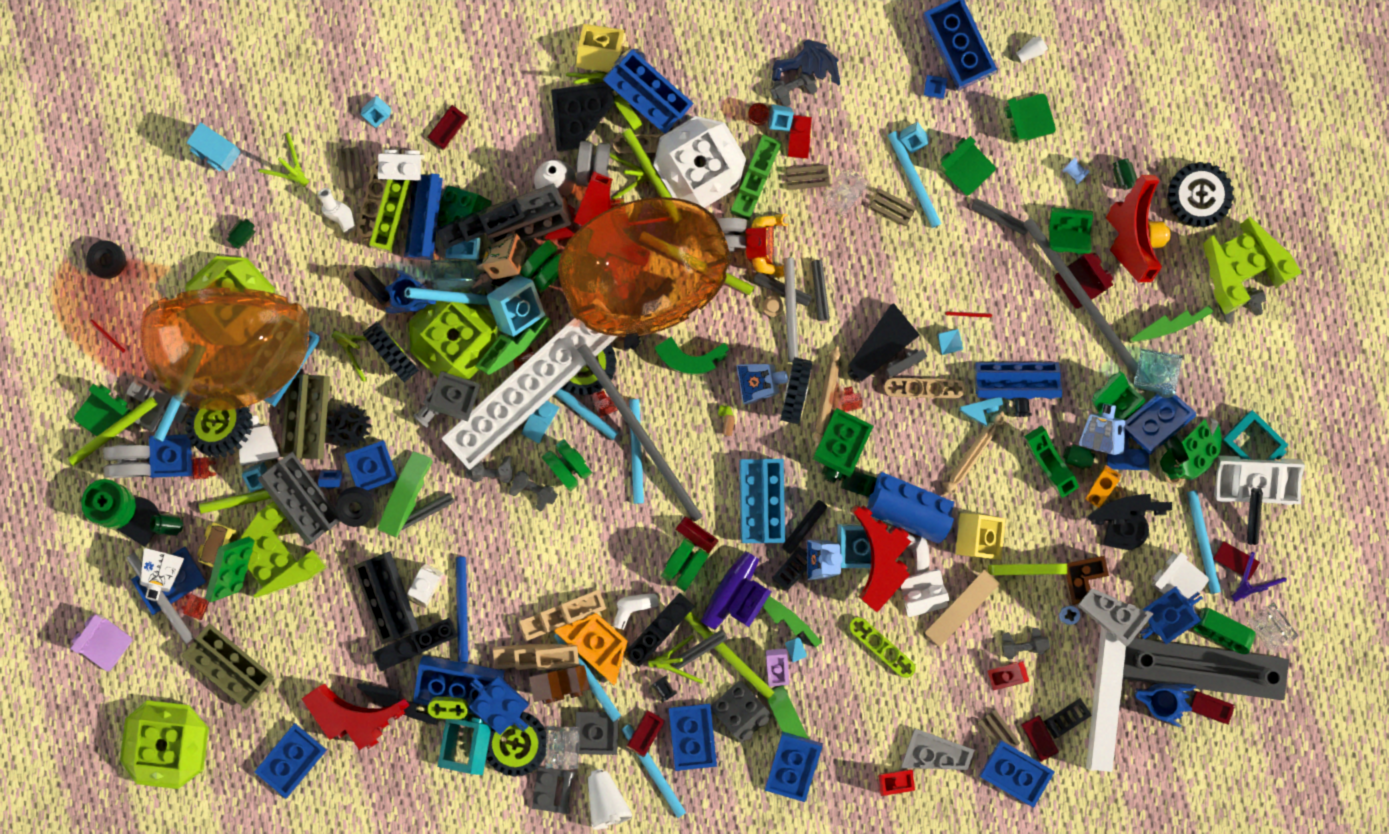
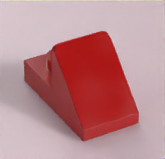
M793 115L788 157L808 159L812 117Z
M568 204L572 224L576 216L574 214L576 210ZM566 227L547 233L545 236L546 241L551 240L552 242L577 238V235Z
M1024 661L1014 662L987 671L993 691L1029 682Z
M913 770L880 773L878 775L881 796L915 791Z

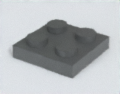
M916 348L905 355L906 359L900 362L899 358L892 361L886 366L887 370L884 372L887 379L889 380L925 360L927 354L924 349L918 351Z
M441 371L428 409L468 422L480 384Z
M576 712L575 754L618 755V719L613 722L606 712Z

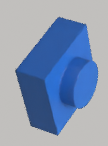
M927 75L923 97L944 100L948 78Z
M321 470L318 486L327 489L340 487L342 470Z

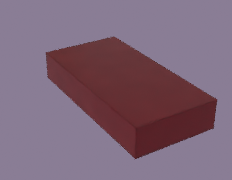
M451 105L427 138L444 150L469 117Z
M686 516L675 529L707 553H710L719 541Z
M1223 541L1213 560L1243 576L1250 556ZM1253 559L1248 580L1252 578L1260 561Z
M1196 690L1190 704L1192 712L1229 725L1236 706Z
M646 710L625 747L645 757L665 720Z
M1040 715L1021 724L1040 762L1059 753Z

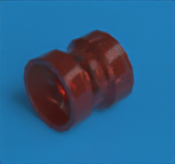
M755 103L749 108L748 119L750 123L755 126H762L768 121L769 110L766 105Z

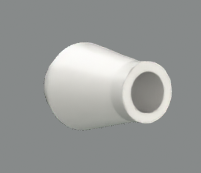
M1039 35L1036 38L1030 39L1016 54L1023 63L1045 54L1044 52L1048 48Z

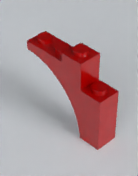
M593 171L574 222L580 227L592 229L584 251H587L594 257L604 258L606 252H609L614 257H622L634 265L646 266L651 251L630 239L621 229L613 214L610 200V189L613 179Z
M1141 175L1136 180L1130 193L1125 197V201L1115 202L1105 217L1119 233L1110 251L1138 283L1153 282L1162 268L1153 251L1148 230L1150 203L1160 181L1156 175Z
M855 505L851 512L863 526L871 549L869 577L858 597L873 611L878 612L910 576L906 571L908 567L902 561L898 560L896 562L895 560L911 541L907 538L909 534L903 528L899 527L897 529L892 526L886 531L888 526L880 519L876 522L871 517L873 513L864 505L862 507Z
M325 683L301 698L329 741L335 737L339 740L348 734L359 750L367 747L369 750L379 743L377 738L383 735L381 730L390 725L388 720L391 718L397 720L405 714L404 709L410 706L406 699L383 708L356 706L338 697Z

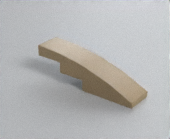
M984 569L925 631V634L940 647L1000 583Z
M596 590L521 620L518 624L526 642L606 609L600 591Z
M527 644L493 647L495 669L516 667V670L537 668V671L579 666L577 645Z

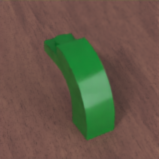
M671 336L655 346L654 350L660 359L672 370L685 375H702L715 370L716 367L712 361L716 360L718 363L725 359L729 348L723 343L703 356H689L679 349Z
M1042 425L1024 436L1030 453L1061 498L1079 488L1074 474L1058 455L1046 429Z

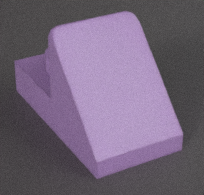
M787 648L766 650L768 686L789 685Z

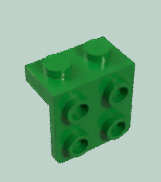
M1042 93L1021 100L1014 98L1006 102L1004 107L1005 116L1007 119H1010V133L1012 138L1016 139L1017 144L1055 133V123L1045 94Z
M971 136L967 139L963 137L955 145L957 149L952 154L948 151L940 159L942 163L939 166V169L966 196L971 195L996 170L995 165L975 146L976 141Z
M447 186L440 202L437 225L442 227L464 216L490 207L492 201L477 193Z
M1051 207L1048 226L1050 249L1060 253L1064 251L1077 254L1091 253L1090 232L1093 211Z
M1121 371L1113 374L1108 379L1107 384L1102 389H1098L1092 398V403L1099 414H1102L1104 403L1116 406L1114 417L1124 421L1146 401L1141 394L1129 385L1124 373Z
M92 384L88 390L91 394L74 416V420L97 437L127 415L131 409L126 406L128 403L119 396L115 398L110 395L111 390L103 384L99 386Z

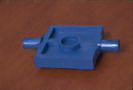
M1175 586L1142 609L1154 614L1148 620L1149 626L1140 631V634L1146 639L1155 632L1167 645L1201 621L1193 605L1202 600L1203 597L1199 596L1200 593L1197 592L1190 598H1187Z
M499 675L485 686L477 678L470 683L479 693L469 708L499 735L513 724L522 732L528 728L529 725L520 716L529 706V702Z

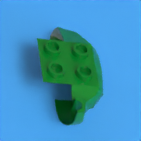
M1211 418L1212 430L1210 431L1206 419H1204L1193 432L1187 435L1188 437L1182 443L1189 460L1181 465L1177 464L1171 449L1167 450L1160 460L1162 471L1169 479L1194 480L1210 468L1220 454L1222 435L1219 422Z

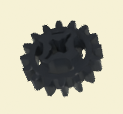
M348 403L347 408L339 405L340 411L333 409L334 417L328 416V419L332 421L331 424L326 425V427L332 430L328 435H334L335 437L332 441L334 443L340 441V447L347 444V448L351 449L352 444H354L358 448L359 441L367 442L364 438L365 435L371 436V433L367 431L368 428L373 427V425L367 423L371 417H365L364 415L367 411L365 409L359 411V405H356L354 409L351 403ZM348 412L356 413L360 417L353 419ZM341 416L342 420L340 422V425L336 426V422L338 418ZM347 421L356 423L352 426V431L343 429L347 426ZM360 426H363V430L358 436L357 431ZM343 433L348 434L351 440H345L339 435Z

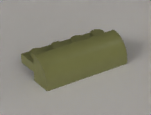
M297 374L287 388L281 457H285L293 452L297 459L323 460L330 376Z
M210 623L182 655V658L245 710L263 693L274 678L272 674Z

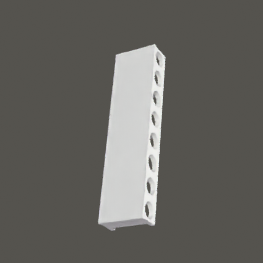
M1102 626L1086 769L1112 772L1126 646Z

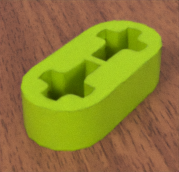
M617 94L614 97V105L630 127L636 130L642 125L640 119L626 100Z
M434 697L428 705V713L434 718L462 719L467 715L469 709L466 700L454 697ZM436 703L441 707L440 711H436V707H434ZM456 705H460L462 709L460 713L457 712Z

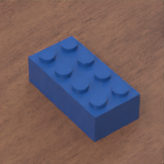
M950 0L924 12L922 18L957 91L996 73V65L964 0Z

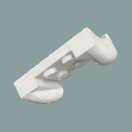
M1218 456L1214 496L1217 501L1250 502L1251 489L1261 488L1263 492L1262 503L1301 504V481L1305 464L1302 459L1281 458V461L1240 459L1239 456Z

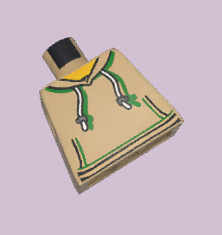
M517 233L489 245L484 258L477 260V269L479 272L486 271L492 279L517 275L520 273L527 247Z

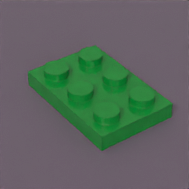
M836 408L812 459L851 477L874 425Z
M250 536L218 548L205 599L210 603L241 591L255 542Z

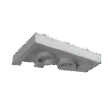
M1092 588L1077 605L1126 647L1154 614L1138 609L1132 604L1116 600L1114 597Z
M914 728L901 768L968 770L974 749Z

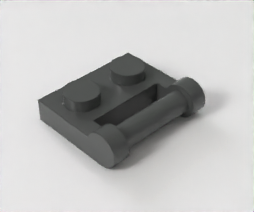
M538 767L532 809L569 814L570 807L568 806L572 778H575V772ZM558 776L564 777L560 806L554 805Z

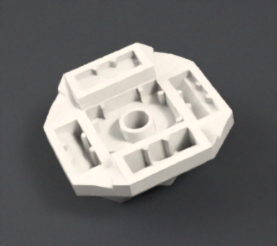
M695 116L660 137L653 166L675 202L703 209L739 187L746 157L724 122ZM695 157H703L706 162L705 166L697 167L694 164Z

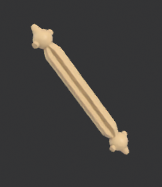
M835 346L834 350L829 354L831 361L827 365L815 425L817 433L813 436L816 448H818L829 424L839 373L838 362L842 357L839 352V346Z
M1003 410L990 415L991 422L984 427L951 474L950 481L943 482L944 497L957 493L956 485L962 482L996 433L997 426L1005 424L1003 421Z

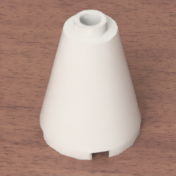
M558 159L542 163L534 176L536 189L554 183L560 195H564V197L570 195L575 186L576 179L572 167Z
M603 769L592 771L591 776L588 777L593 830L608 828L607 825L615 823L618 825L631 819L632 812L608 771H603Z

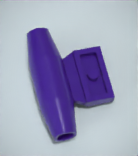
M744 551L728 569L710 598L701 620L702 623L716 630L726 617L731 614L732 617L750 627L772 592L756 581H751L759 562L757 557Z

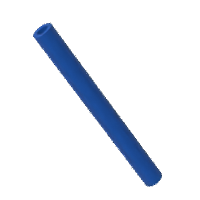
M456 557L458 662H468L466 557Z

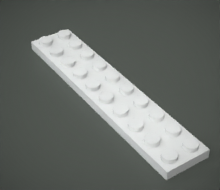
M596 298L472 410L468 422L461 420L442 440L464 465L471 470L587 365L577 350L579 347L587 344L596 357L625 329Z

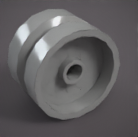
M580 142L579 154H577L576 186L587 187L593 171L608 177L610 143H599L596 148V155H593L592 142Z
M741 218L702 220L701 232L706 235H713L702 239V251L713 253L746 251V238L740 236V234L746 232L747 220Z
M125 444L103 448V459L106 461H117V463L104 466V478L151 476V465L137 462V460H145L150 457V446Z

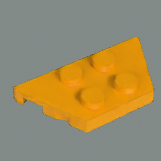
M595 613L554 630V633L566 644L577 645L578 654L613 686L617 683L619 669L628 641L602 617Z

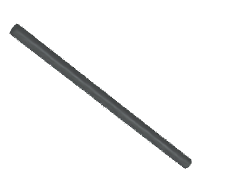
M1032 217L1026 220L1023 224L1143 390H1149L1153 387L1151 381L1058 253L1050 249L1048 239Z
M587 344L579 347L577 350L694 522L699 520L702 514Z

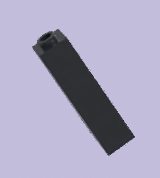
M895 303L890 305L848 365L849 371L847 373L854 382L857 380L860 383L863 382L920 336Z

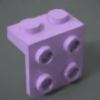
M101 614L91 615L84 624L86 626L82 633L79 632L73 638V646L70 649L76 653H82L105 671H111L133 639Z

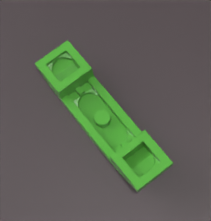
M784 686L773 689L775 693L767 701L782 732L809 739Z

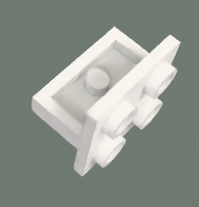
M940 569L909 576L901 585L908 617L948 607L947 601H949V596L943 585Z

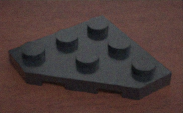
M602 82L551 90L557 151L578 150L580 142L587 140L614 105V90L607 83Z

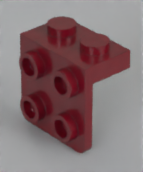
M1092 252L1089 254L1085 253L1067 266L1091 300L1114 285L1112 283V275L1108 270H1103L1100 265L1102 263L1101 259L1096 253L1092 254ZM1056 273L1054 279L1075 309L1081 308L1082 304L1061 275Z

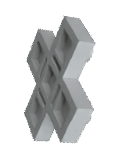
M166 367L163 368L155 384L136 375L126 394L142 403L152 396L157 405L137 419L135 423L154 432L182 376ZM182 400L174 420L182 424L192 405Z

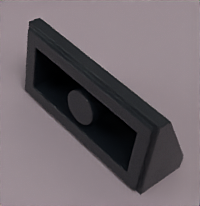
M367 266L354 272L353 275L381 305H384L391 299L388 291L385 290L386 286Z

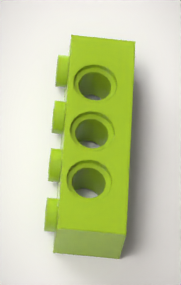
M387 180L369 244L371 248L388 253L393 252L413 180Z

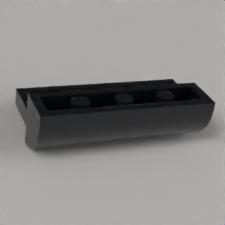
M391 551L354 565L381 644L418 631L417 621L412 612Z

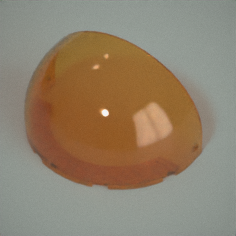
M653 197L618 205L599 214L583 225L566 244L559 260L558 274L572 315L577 320H581L587 328L611 336L626 337L628 333H638L639 336L673 327L689 319V314L696 309H703L723 286L731 258L720 224L706 208L684 199Z
M209 288L177 293V298L168 300L165 297L152 303L142 313L140 326L142 352L146 364L156 381L167 393L187 405L207 410L242 408L270 397L284 387L297 373L308 349L309 315L297 302L289 303L288 298L266 291L244 289V292H230V288Z

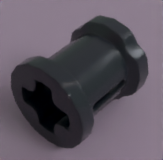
M1012 398L1015 400V413L1013 417L1032 416L1029 406L1030 399Z
M666 675L651 685L660 695L662 703L677 694V691L673 690L668 683Z

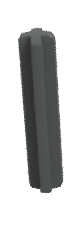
M980 199L974 200L971 207L973 210L1022 235L1028 232L1023 221Z
M813 260L811 266L818 320L827 321L830 316L822 260Z
M759 272L755 274L754 283L785 296L784 283ZM795 289L796 302L808 306L812 296Z
M447 493L411 512L401 530L453 504L454 498L450 493Z
M720 630L676 657L682 658L683 661L673 663L676 669L684 667L727 640L726 633Z

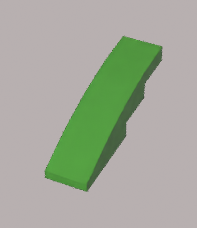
M764 134L762 135L731 209V214L750 221L782 144L781 141Z
M1210 305L1193 316L1186 310L1171 321L1164 315L1130 338L1129 341L1130 343H1136L1175 333L1193 325L1214 311Z
M544 316L514 337L511 335L506 337L501 334L475 367L487 375L504 367L534 343L552 321L547 316Z
M415 451L412 452L393 489L378 526V531L397 538L416 505L415 499L424 485L423 478L433 463L432 458Z
M770 596L767 598L763 608L776 624L784 620L795 636L803 631L814 647L822 643L809 626L790 609Z

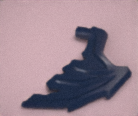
M810 39L803 42L804 48L797 56L791 59L776 60L772 68V81L774 82L780 81L782 72L798 70L802 66V73H806L809 76L814 73L816 78L822 80L826 77V71L828 70L831 75V82L838 86L841 84L837 65L839 59L826 48L827 44Z

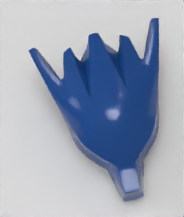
M402 270L397 271L399 277L396 278L395 282L385 287V290L388 291L391 297L389 300L391 306L385 308L386 313L416 312L422 310L427 304H436L435 300L406 298L405 290L407 287L428 288Z
M1158 683L1146 690L1136 688L1134 694L1138 700L1148 706L1150 712L1156 718L1181 728L1182 725L1176 719H1181L1183 716L1182 712L1192 711V708L1185 701V699L1189 698V695L1183 691H1191L1196 685Z

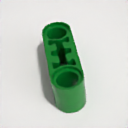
M1200 609L1198 616L1201 621L1193 627L1197 633L1239 654H1249L1256 637L1254 630L1213 609Z

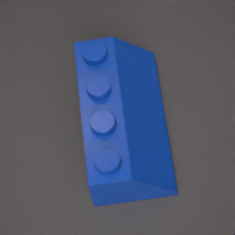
M423 655L418 667L413 703L428 706L434 697H454L466 700L470 706L479 693L470 683L477 678L485 686L491 683L498 675L504 680L505 671ZM436 703L435 706H434V707L441 708V707H439V704H438V703ZM456 705L457 711L461 712L460 705ZM468 709L467 713L477 715L473 710Z

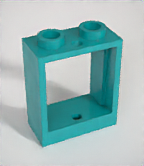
M1250 410L1221 441L1240 459L1252 460L1233 441L1254 421L1279 445L1265 460L1274 461L1275 459H1281L1286 454L1285 448L1288 446L1253 410Z
M468 716L462 719H446L437 767L467 774L483 775L491 727L488 724H484V720L472 717L471 721L467 720ZM460 725L474 728L468 763L454 760Z

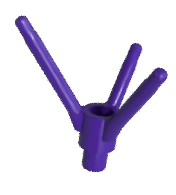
M1251 552L1243 578L1239 584L1240 587L1236 589L1237 591L1231 597L1237 602L1241 598L1245 599L1250 594L1268 590V587L1285 582L1287 578L1284 577L1252 587L1247 582L1255 552Z

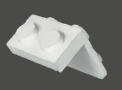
M384 150V154L378 155V179L421 180V159H425V155H420V151L405 150L404 155L399 154V150Z
M1178 552L1177 554L1173 553L1167 559L1166 563L1168 565L1163 571L1160 569L1152 578L1154 582L1151 585L1163 595L1177 586L1184 596L1190 598L1195 593H1200L1208 583L1209 578L1186 560L1188 558L1186 555Z

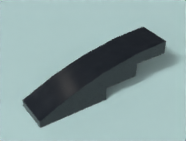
M513 198L476 211L436 230L444 248L448 249L464 240L468 242L485 233L489 235L525 216L517 198Z
M357 683L358 689L386 707L401 701L399 699L401 691ZM407 701L410 706L404 709L405 716L430 724H437L438 718H434L427 713L418 712L419 704Z

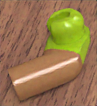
M720 405L718 415L725 416L722 434L732 436L735 422L732 408L728 405Z

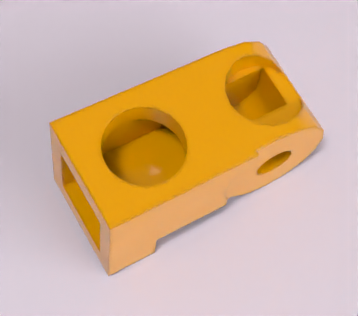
M1105 465L1087 493L1085 500L1100 508L1120 481L1121 474Z

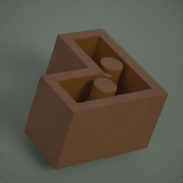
M1105 555L1064 563L1067 564V574H1063L1069 605L1079 604L1090 590L1089 580L1109 576Z
M585 665L529 677L534 702L542 700L543 704L564 700V695L570 694L571 698L583 696L582 691L590 690Z

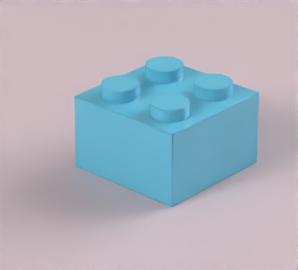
M201 122L186 142L191 147L189 150L201 160H204L206 157L208 159L206 162L219 172L222 169L228 171L241 152L233 143Z
M517 275L487 295L499 331L513 337L545 316L533 280Z
M837 524V543L840 544L843 558L841 568H870L871 549L863 526L861 524Z

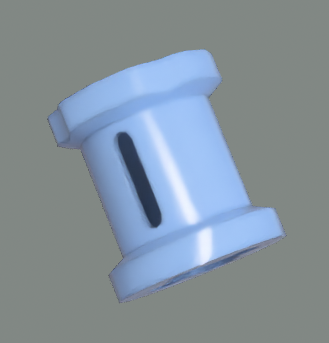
M1076 157L1062 170L1074 178L1077 185L1090 172L1077 162Z
M1065 606L1061 609L1059 618L1061 622L1072 625L1079 621L1080 612L1074 606ZM1068 609L1070 612H1074L1072 621L1065 619Z

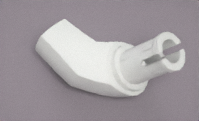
M329 188L321 189L318 192V196L323 204L322 212L324 215L338 223L344 233L356 230L351 209L342 202L334 200Z
M909 535L907 538L911 543L907 548L913 552L915 575L929 571L930 557L927 541L923 537L916 538Z
M639 594L621 598L617 602L618 611L612 625L624 630L630 613L657 607L658 598L656 594Z

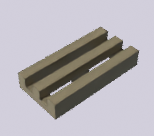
M358 146L337 149L342 191L363 188ZM350 152H354L358 183L354 185ZM342 153H346L349 177L348 186H346Z
M828 165L786 169L788 190L830 186ZM824 170V174L791 177L792 173ZM825 178V182L792 185V181Z
M882 189L878 190L870 205V208L904 226H907L916 209L911 204ZM883 195L884 197L902 205L903 207L909 209L910 212L908 213L900 209L899 207L881 199L880 196ZM879 202L904 215L906 219L904 220L877 206L876 203Z
M995 709L978 721L995 745L998 744V740L984 723L987 720L1004 742L1013 747L1020 744L1019 740ZM993 715L1014 741L1012 744H1010L991 717Z

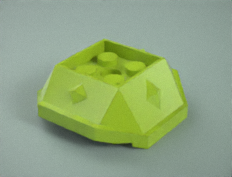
M216 256L186 283L185 314L213 345L243 346L274 318L276 289L248 258ZM233 295V303L226 306L224 304L225 297Z
M436 301L435 305L427 304L409 321L410 352L437 378H439L440 372L443 371L470 380L479 371L475 366L498 339L499 328L494 316L482 305ZM451 330L459 332L457 340L451 341L448 339V334Z
M147 700L125 718L120 762L136 785L180 789L204 770L209 727L191 705ZM160 739H164L167 742V748L164 751L158 747Z

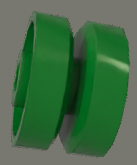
M551 240L542 244L529 257L520 270V274L525 278L532 279L535 277L533 282L535 288L540 293L554 283L571 262V259L564 252L554 257L558 246Z
M563 438L556 444V449L562 455L560 459L550 450L541 458L571 492L579 485L572 473L576 472L581 479L585 480L593 472L585 464L586 461L574 447L572 448Z
M100 479L91 483L83 492L81 507L85 517L103 528L112 530L121 528L129 523L136 508L132 492L125 486L109 479Z
M686 538L679 548L674 550L666 563V568L661 574L662 578L670 582L673 581L677 573H680L681 576L676 582V587L683 592H686L710 555L704 550L699 549L692 558L689 557L694 549V544Z

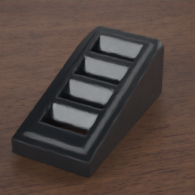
M801 547L796 549L772 577L787 592L807 570V563L804 565L796 558L799 554L807 561V553ZM792 560L802 568L800 571L791 564ZM787 566L797 574L795 577L785 570ZM781 573L791 580L789 584L779 576Z
M1079 698L1043 722L1053 738L1056 739L1092 715L1082 699ZM1078 704L1082 711L1080 710L1083 715L1081 718L1073 708ZM1070 710L1076 721L1073 722L1067 711ZM1061 715H1063L1064 719H1065L1066 722L1068 723V726H1067V727L1064 725V723H1063L1062 720L1060 719V716H1061ZM1054 720H1056L1061 730L1058 729V727L1054 723Z

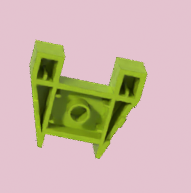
M1248 217L1240 224L1244 234L1222 245H1219L1214 235L1203 243L1205 256L1209 262L1210 278L1213 280L1215 288L1213 289L1214 296L1225 315L1242 307L1251 299L1242 284L1243 282L1266 271L1277 289L1294 280L1302 273L1292 255L1251 217Z
M274 501L256 514L240 538L250 536L255 540L248 569L262 586V589L253 595L254 598H260L312 580L328 567L315 550L310 551L299 561L294 558L274 531V529L287 520Z

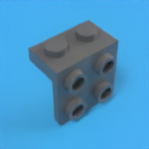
M742 681L734 684L711 705V710L741 744L750 739L753 733L766 725L773 716Z

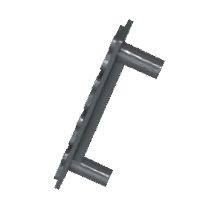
M1134 638L1125 650L1122 679L1163 684H1195L1196 687L1194 689L1284 700L1289 659L1256 654H1239L1234 651L1168 643L1166 645L1161 641Z

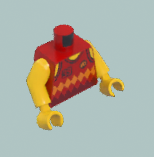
M787 214L757 217L753 220L751 228H746V257L759 273L775 274L777 278L784 277V265L776 267L774 264V225L778 227L788 226L789 223H783V217L788 216Z

